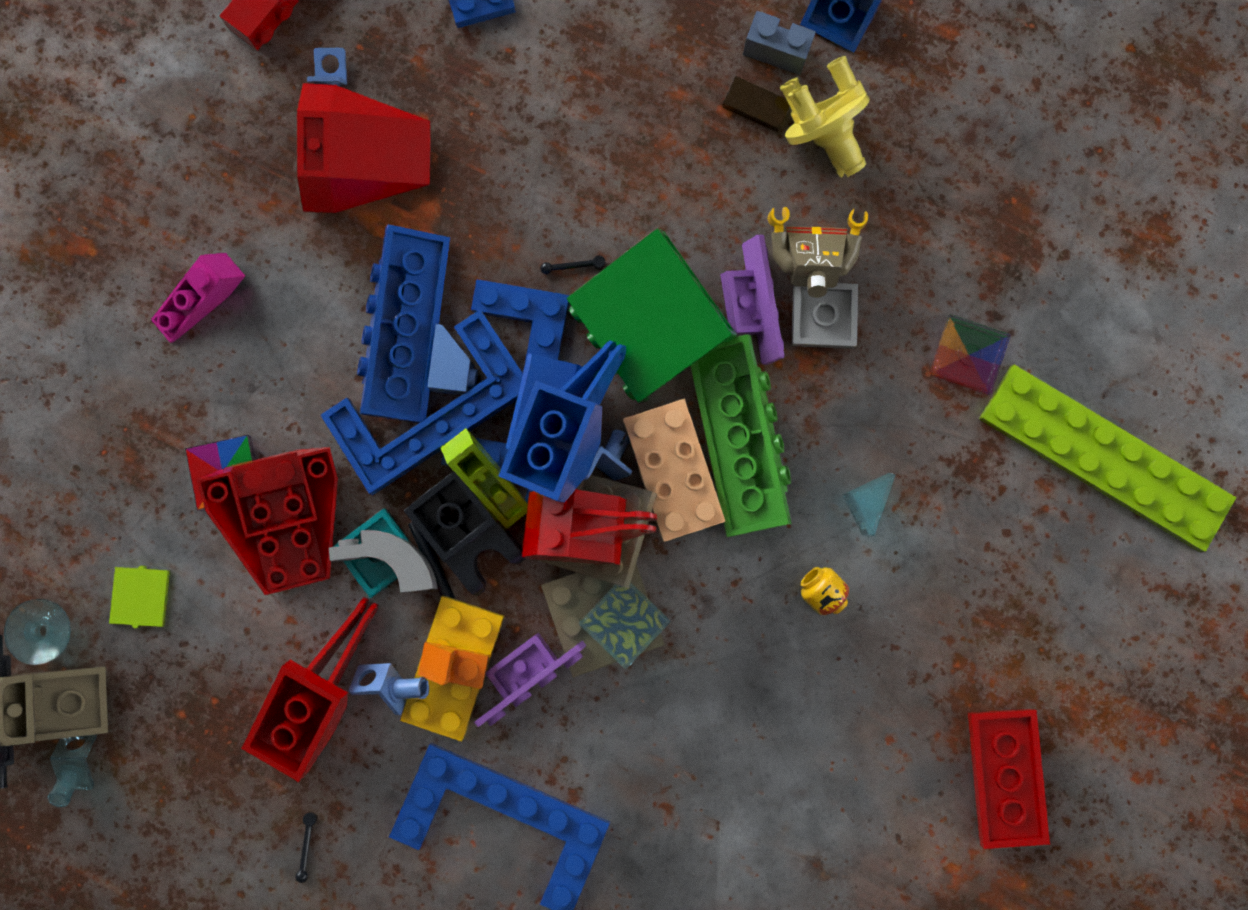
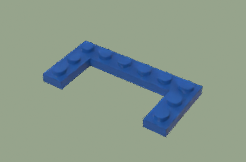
M476 280L471 306L473 313L481 310L484 315L532 323L525 364L528 354L559 360L569 306L566 298L570 295ZM476 438L501 469L508 449H505L506 443ZM443 455L441 464L443 466H449Z
M478 310L454 326L487 379L383 448L379 446L349 398H345L321 414L322 419L369 494H376L441 451L442 446L465 428L471 431L517 400L523 373L481 310Z
M430 743L389 837L416 850H420L446 789L451 790L566 841L540 905L551 910H574L610 821Z

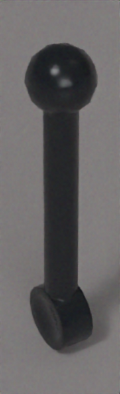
M598 255L593 260L553 265L545 262L541 264L540 270L543 274L547 275L555 270L590 266L602 269L605 266V258Z
M309 812L303 817V823L306 827L300 868L295 875V880L298 883H304L308 879L306 866L312 825L317 822V815L314 812Z

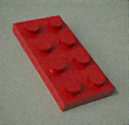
M1017 709L968 713L980 846L983 849L1050 845L1037 710Z

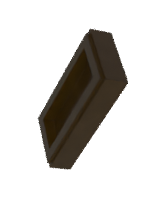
M735 76L722 107L778 132L790 105L786 98Z

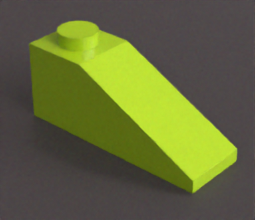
M467 428L441 447L447 464L506 529L527 513L528 503L511 481L498 476L501 470L500 467Z

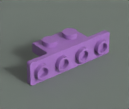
M756 235L742 244L746 270L726 271L720 274L728 322L737 333V336L745 334L757 335L761 363L764 365L784 358V342L780 333L779 312L775 303L774 283L768 261V248L766 247L764 235Z
M537 633L486 671L487 677L504 700L474 722L476 726L479 727L486 721L489 726L493 725L506 715L503 708L511 702L517 707L531 696L528 690L538 683L542 688L556 678L557 675L554 670L564 664L568 669L583 656L579 651L587 646L582 640L557 659L541 635Z

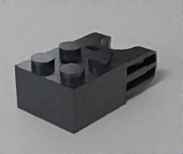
M454 471L403 510L443 562L447 563L465 588L474 596L481 595L486 588V581L478 568V557L483 550H496L510 563L520 564L526 559L522 557L523 548L511 532L501 524ZM449 507L452 510H458V522L456 520L449 521L446 516L450 514L447 511Z

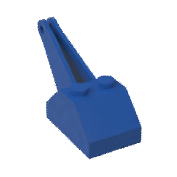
M609 340L560 389L537 380L535 381L498 475L499 477L555 501L566 502L588 475L600 446L603 407L600 404L615 373L625 358L626 346L619 344L616 347V342Z

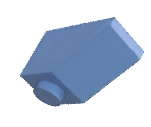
M436 324L427 387L436 393L463 395L477 385L478 370L473 369L474 365L444 326Z

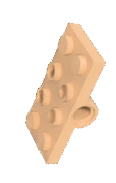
M685 398L623 418L645 490L657 493L652 509L657 514L656 521L663 542L726 522Z

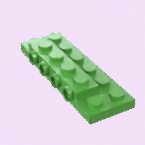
M745 334L733 338L728 343L722 342L691 365L719 503L726 521L724 526L727 537L792 524L785 492H788L786 485L791 484V474L788 466H782L780 453H784V443L780 434L775 435L773 422L778 420L777 411L774 403H768L766 391L771 390V383L767 372H762L761 368L757 367L751 335Z

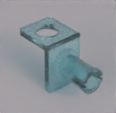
M97 734L61 738L50 757L57 778L56 783L47 796L50 804L56 807H66L70 803L75 790H91L93 788L94 782L86 758L97 738ZM75 739L85 740L83 746L76 750L66 749V745Z

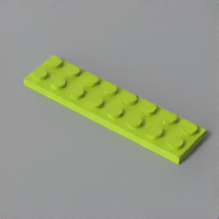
M1015 364L1009 367L979 417V420L1198 552L1207 551L1237 498Z

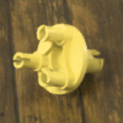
M841 56L827 65L839 89L837 95L815 103L808 90V86H801L798 77L784 83L785 85H782L780 90L792 109L790 114L795 122L785 133L788 143L790 145H798L813 140L816 145L825 149L832 165L837 170L836 173L842 178L844 173L849 177L862 170L866 165L865 158L862 157L861 149L853 135V117L867 106L869 97L861 81L856 80L846 56Z

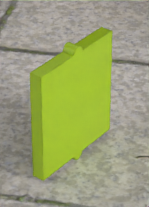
M144 565L138 568L115 567L109 624L132 625L133 628H140L141 626L164 627L170 570L147 569Z

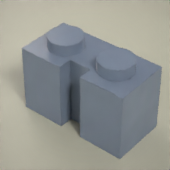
M756 11L746 38L743 55L801 75L816 31L792 23L790 30L779 26L780 18Z

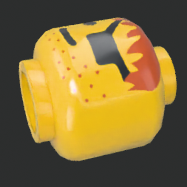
M815 567L803 577L801 581V596L817 614H838L847 606L849 586L832 568Z

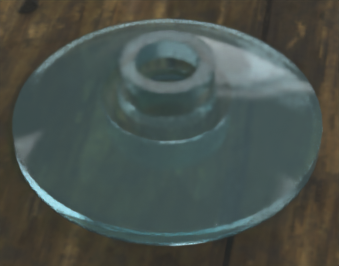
M32 599L21 603L10 613L4 627V639L10 653L19 661L32 665L44 664L56 659L67 647L71 635V625L66 612L58 604L47 599ZM43 625L46 627V635L44 637L39 633Z

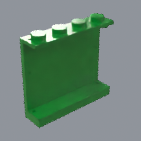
M659 228L651 232L566 298L571 305L570 313L577 322L584 323L589 331L587 337L595 348L602 349L609 340L616 342V347L619 344L626 346L625 358L615 375L619 374L625 384L622 387L627 396L633 401L636 399L638 403L647 402L649 400L648 396L722 342L728 343L737 336V333L666 232Z

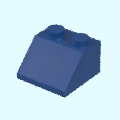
M811 0L800 25L816 31L817 34L854 53L882 0Z

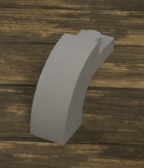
M362 530V544H359L358 539H345L338 541L339 547L329 548L330 561L339 562L378 558L386 562L394 570L398 578L400 593L438 589L434 571L427 558L416 546L399 536L381 531Z

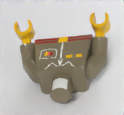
M784 207L782 209L783 220H777L774 216V208H772L767 219L769 224L774 227V232H771L773 260L785 274L789 275L791 284L808 287L809 296L819 298L826 295L827 287L833 288L837 286L839 277L847 275L858 260L862 241L860 230L863 229L868 221L867 211L864 213L862 223H855L853 221L854 209L850 212L847 223L851 230L850 234H848L847 228L786 226L784 231V224L790 217L789 209Z

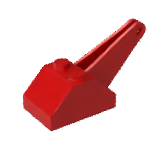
M575 489L564 503L532 491L529 492L522 557L532 560L620 565L623 541L649 533H656V526L624 524V520L655 521L657 520V514L644 511L625 512L626 499L615 495Z
M366 597L361 599L351 615L307 668L291 659L281 666L241 748L242 750L297 782L301 781L334 734L347 708L348 692L338 687V684L366 628L378 610L379 605L374 602L361 619L328 681L320 677L319 674L360 619L369 603V599Z

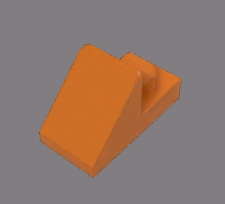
M425 642L418 675L444 686L450 682L482 689L490 655Z

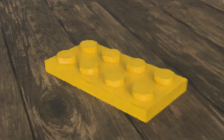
M443 595L426 642L490 655L489 665L505 616ZM419 662V665H418V668H417V671H416V674H415V677H414V678H420V677H422V676L418 675L420 662ZM426 678L429 682L428 696L425 699H407L400 721L462 742L480 689L450 682L444 686Z

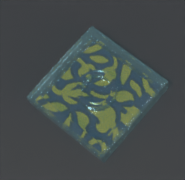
M630 582L629 588L615 584L578 624L620 665L627 669L671 621Z

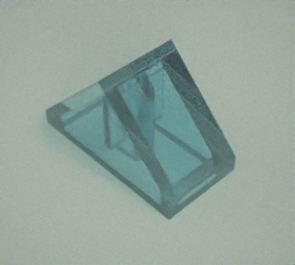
M887 473L842 494L863 536H875L895 474Z

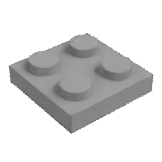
M837 283V286L833 288L827 287L826 295L819 298L809 296L808 287L793 285L792 346L855 349L857 347L858 284Z

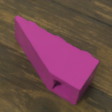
M227 253L200 255L152 317L151 321L166 339L173 343L225 301L244 279L245 275Z

